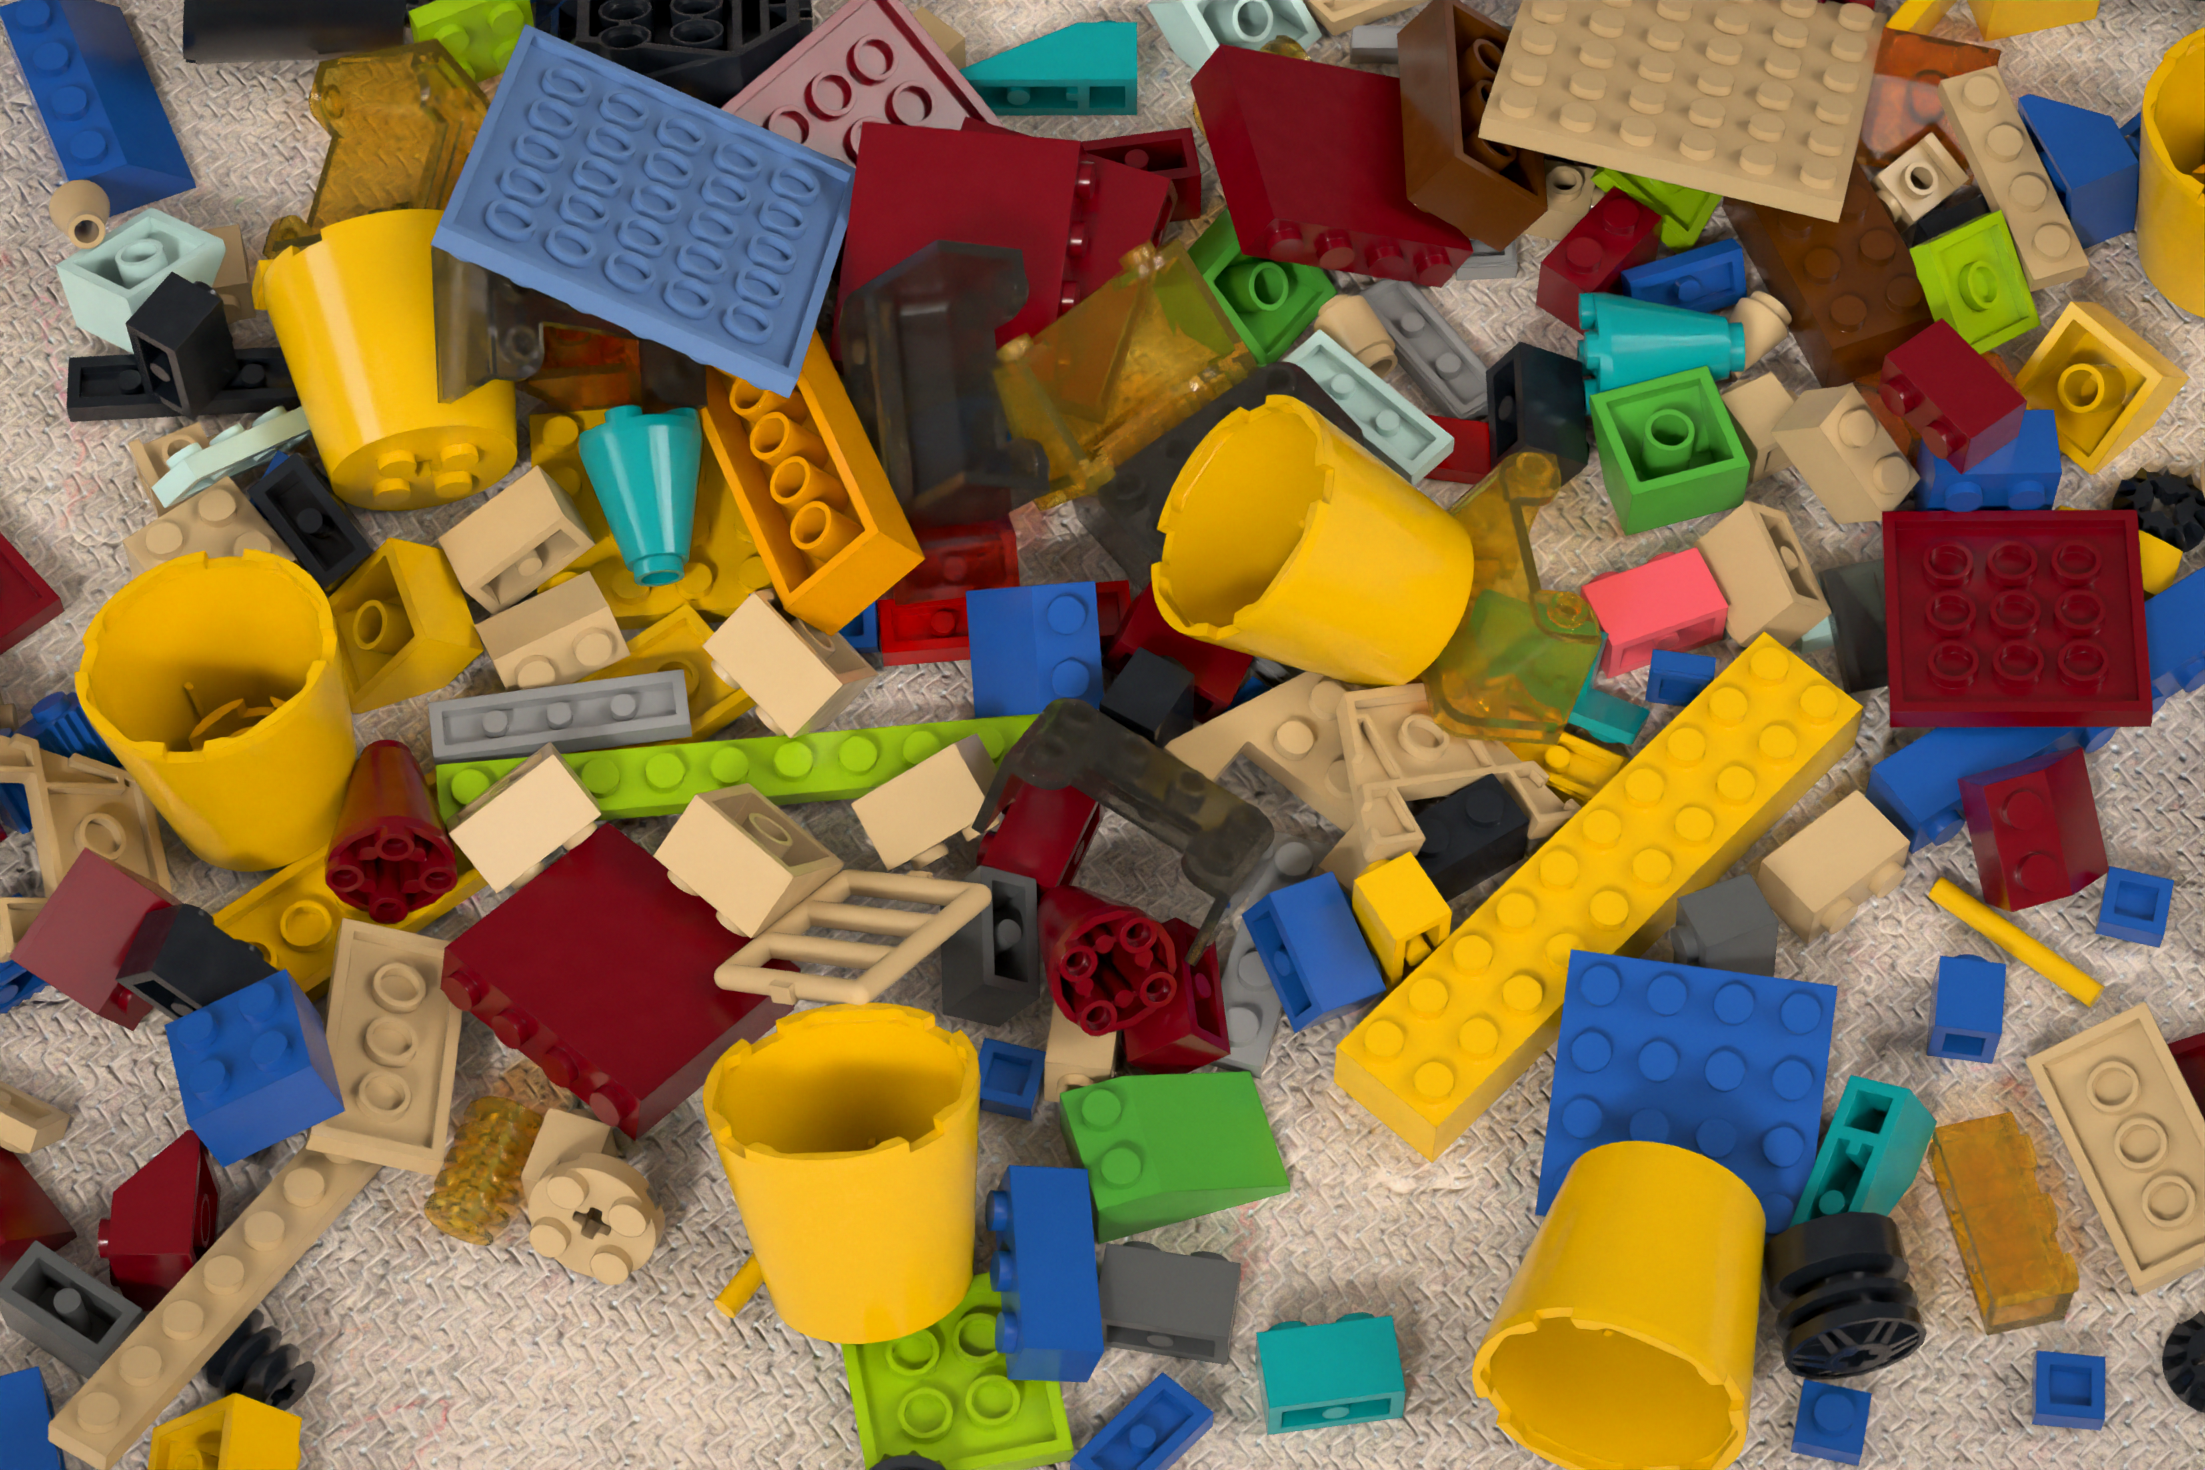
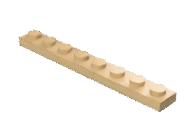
M305 1144L48 1424V1441L98 1470H110L384 1165L305 1149Z

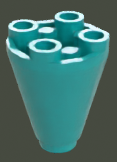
M1606 292L1579 293L1578 313L1580 329H1589V332H1584V340L1577 341V361L1582 362V377L1591 376V379L1583 380L1585 416H1591L1590 395L1703 366H1708L1714 382L1728 379L1730 372H1743L1745 369V336L1742 322L1728 323L1727 318L1724 316Z
M634 405L609 409L604 414L606 423L584 431L579 435V455L625 565L629 571L634 573L635 583L646 587L676 583L685 577L684 565L687 564L690 558L704 448V436L700 425L699 413L693 408H677L669 410L664 414L643 415L642 408Z

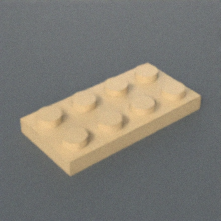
M347 918L342 919L336 937L323 1028L345 1111L308 1128L305 1149L438 1176L444 1162L463 1010L453 1005L445 992L440 989L444 949L451 941Z
M2144 1001L2026 1058L2027 1066L2131 1283L2139 1296L2205 1266V1119L2147 1003Z

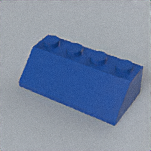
M19 0L0 7V19L10 53L64 183L73 180H87L99 185L105 191L110 201L109 217L196 188L194 178L120 7L96 0Z

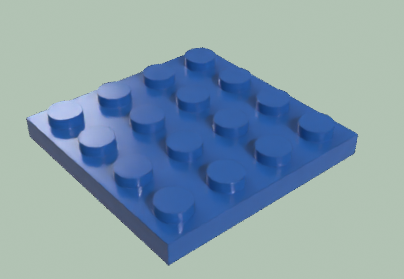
M1571 949L1535 1216H1546L1572 1164L1584 1153L1596 1147L1615 1142L1649 1141L1673 1145L1701 1154L1724 1166L1744 1181L1758 1198L1765 1214L1764 1246L1773 1237L1787 1230L1815 1164L1838 986Z

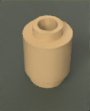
M1341 294L1331 298L1322 305L1318 311L1319 318L1313 327L1314 333L1320 329L1381 379L1385 378L1398 362V358L1394 354L1395 342L1366 299L1359 295L1349 297L1347 294Z

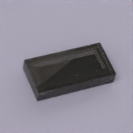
M1884 558L1819 572L1821 589L1832 612L1828 616L1844 692L1847 695L1888 687L1884 611Z

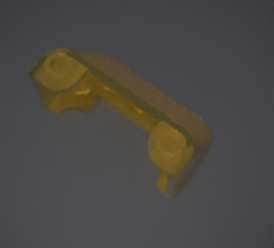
M437 38L319 62L312 90L309 94V108L312 116L332 138L307 222L305 223L296 215H286L275 219L269 228L262 254L267 259H275L291 245L302 251L322 241L320 229L347 219L393 210L446 209L491 103L483 90Z
M1179 238L1156 249L1150 240L1135 247L1119 259L1124 268L1034 337L1031 338L1028 333H1024L996 351V355L1001 362L992 369L993 377L1025 490L1039 511L1050 509L1098 490L1117 475L1114 471L1119 466L1117 460L1182 409L1205 399L1208 396L1206 393L1213 388L1212 385L1229 379L1230 382L1238 380L1257 365Z
M1522 452L1507 456L1445 510L1464 526L1470 537L1474 554L1473 582L1467 606L1456 631L1440 655L1421 673L1429 713L1434 723L1442 731L1454 737L1472 740L1557 745L1603 641L1597 617L1592 607L1583 598L1567 591L1542 590L1528 535L1540 506L1553 502L1561 488V474L1556 455Z

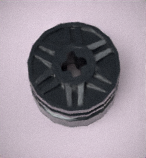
M1847 1212L1822 1216L1785 1230L1773 1237L1764 1246L1762 1275L1769 1301L1777 1310H1781L1778 1313L1775 1327L1778 1336L1784 1341L1781 1351L1785 1366L1792 1374L1807 1379L1829 1380L1860 1376L1889 1367L1909 1357L1923 1345L1927 1331L1923 1317L1916 1309L1918 1305L1916 1291L1909 1283L1904 1282L1908 1274L1909 1264L1899 1227L1892 1218L1872 1212Z

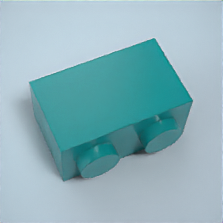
M1358 1312L1344 1315L1337 1319L1335 1323L1307 1326L1304 1322L1287 1321L1272 1326L1268 1331L1257 1332L1255 1363L1267 1435L1403 1417L1406 1390L1392 1315L1374 1317L1370 1313Z

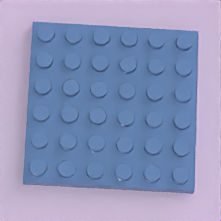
M525 24L430 245L449 252L458 260L472 262L505 276L521 287L533 288L563 301L579 312L593 314L628 329L637 337L651 339L684 353L700 364L711 365L742 378L758 389L770 390L789 399L798 381L848 225L856 168Z

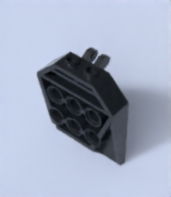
M536 0V29L719 109L813 31L811 0Z

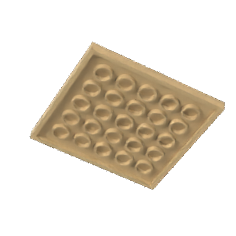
M1522 0L1482 116L1478 138L1838 223L1887 14L1873 11L1863 4H1841L1828 0L1825 4L1819 3L1817 0Z

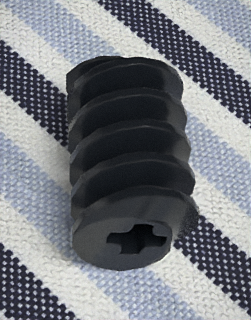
M255 1308L200 1370L208 1384L220 1389L222 1398L238 1393L286 1411L305 1394L311 1385L315 1375V1365L307 1361L295 1367L300 1357V1349L291 1343L278 1348L282 1339V1332L275 1326H269L260 1330L264 1322V1314Z

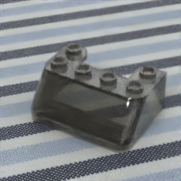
M937 239L853 291L843 304L839 320V331L846 392L912 532L994 521L1050 491V462L1043 446L1036 439L1023 437L1016 438L1007 443L1008 422L1003 411L1000 385L1001 361L997 355L994 330L1012 320L1027 302L1029 282L1025 275L1022 249Z
M433 245L431 246L438 403L451 404L494 379L518 382L534 375L540 369L544 360L543 326L638 340L643 415L664 414L669 410L677 408H693L699 411L708 406L706 365L692 360L684 353L651 339L637 337L628 329L593 314L579 312L563 301L533 288L521 287L505 276L472 262L458 260L449 252Z
M1272 362L1237 368L1098 462L1076 479L1071 490V499L1078 521L1141 590L1150 581L1152 582L1151 564L1162 562L1166 534L1157 530V526L1174 482L1199 443L1222 419L1235 409L1242 407L1251 411L1265 404L1267 395L1291 396L1314 408L1365 448L1362 429L1303 368L1290 362Z
M1060 698L1050 702L1004 756L971 827L983 835L1025 782L1045 790H1059L1070 784L1183 854L1181 857V868L1186 878L1194 886L1215 898L1184 959L1194 967L1263 876L1273 856L1275 837L1271 821L1258 807L1247 803L1208 779L1198 770L1192 769L1150 743L1146 738L1135 734L1101 713L1089 703L1071 698Z

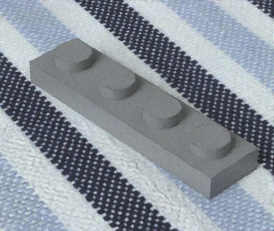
M683 669L428 702L435 765L530 757L550 741L560 754L692 737Z
M1271 830L1245 911L1268 893L1311 879L1318 865L1334 846ZM1242 917L1221 979L1231 1054L1208 1065L1233 1072L1250 1071L1252 1077L1261 1079L1284 1008Z

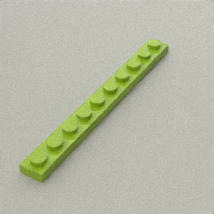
M1076 711L807 733L791 739L787 735L561 754L599 803L602 815L594 821L682 814L696 794L745 783L753 786L774 805L861 798L951 744L976 733L1006 785H1010L1014 778L1023 780L1033 759L1082 776L1084 770ZM529 757L435 765L439 812L447 830L448 818Z

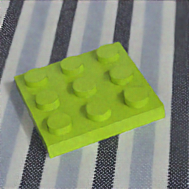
M990 1272L973 1275L971 1287L962 1302L947 1316L923 1330L883 1342L865 1344L840 1343L865 1470H869L879 1463L884 1454L894 1457L908 1455L912 1450L933 1461L940 1460L946 1470H1024L1070 1461L1074 1456V1447L1059 1381L1007 1379L1006 1354L998 1353L995 1346L996 1319L998 1313L1002 1312L1001 1292L992 1291Z

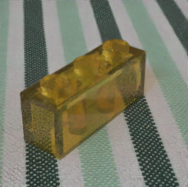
M2012 1112L1935 1127L1926 1158L1986 1335L2065 1319L2073 1295L2079 1290V1276L2071 1254L2069 1252L2062 1253L2055 1235L2058 1229V1217L2053 1199L2047 1192L2040 1193L2034 1175L2037 1170V1157L2030 1136L2027 1133H2019Z

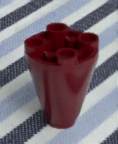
M389 739L378 740L369 744L363 749L361 757L357 760L324 859L326 885L342 902L352 907L369 912V916L373 921L387 925L401 922L409 912H414L435 903L445 893L453 890L458 882L454 844L448 834L421 767L405 744Z
M1059 885L1051 888L1041 897L1037 905V929L1049 993L1066 1019L1080 1026L1090 1036L1099 1037L1110 1032L1135 1026L1155 1012L1157 1008H1162L1171 1002L1177 990V982L1174 978L1177 968L1175 948L1170 936L1156 918L1138 907L1079 886Z

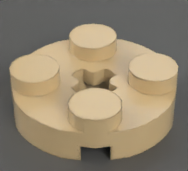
M596 1152L580 1153L576 1161H565L561 1164L562 1158H560L545 1169L530 1194L528 1201V1217L532 1225L529 1232L530 1244L542 1256L554 1258L575 1272L595 1277L607 1285H619L625 1282L631 1272L642 1268L657 1247L665 1226V1215L661 1203L655 1209L653 1201L646 1194L650 1186L648 1181L635 1168L617 1158ZM591 1207L603 1212L601 1218L605 1224L597 1223L586 1215Z

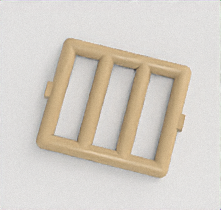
M843 869L721 964L714 973V980L721 989L771 996L773 1003L794 1005L799 1000L835 1005L845 1003L853 1005L872 1002L988 907L992 900V893L984 884L933 878L932 872L911 870L906 875ZM851 895L946 907L934 915L841 903ZM813 926L903 937L906 939L898 946L892 947L803 936L802 934ZM774 958L867 971L856 980L761 967Z

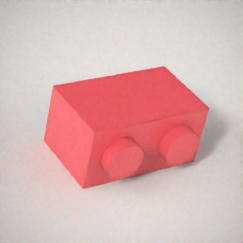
M1694 547L1677 554L1674 552L1661 553L1651 558L1646 564L1621 573L1610 571L1596 576L1588 584L1581 586L1577 621L1609 634L1600 661V665L1607 679L1650 665L1653 649L1685 653L1722 640L1728 605L1698 548Z

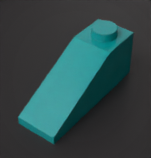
M1111 20L1077 22L959 71L996 116L1137 115V22H1115Z
M1854 1075L1850 1076L1789 1228L1822 1216L1847 1212H1872L1884 1216L1889 1215L1913 1183L1937 1124L1934 1117L1910 1089Z

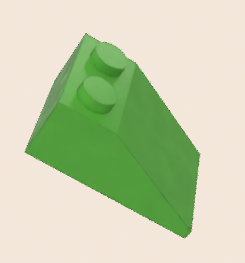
M1250 1071L1121 1076L1060 1093V1129L1073 1168L1088 1169L1092 1223L1098 1244L1290 1192V1183Z

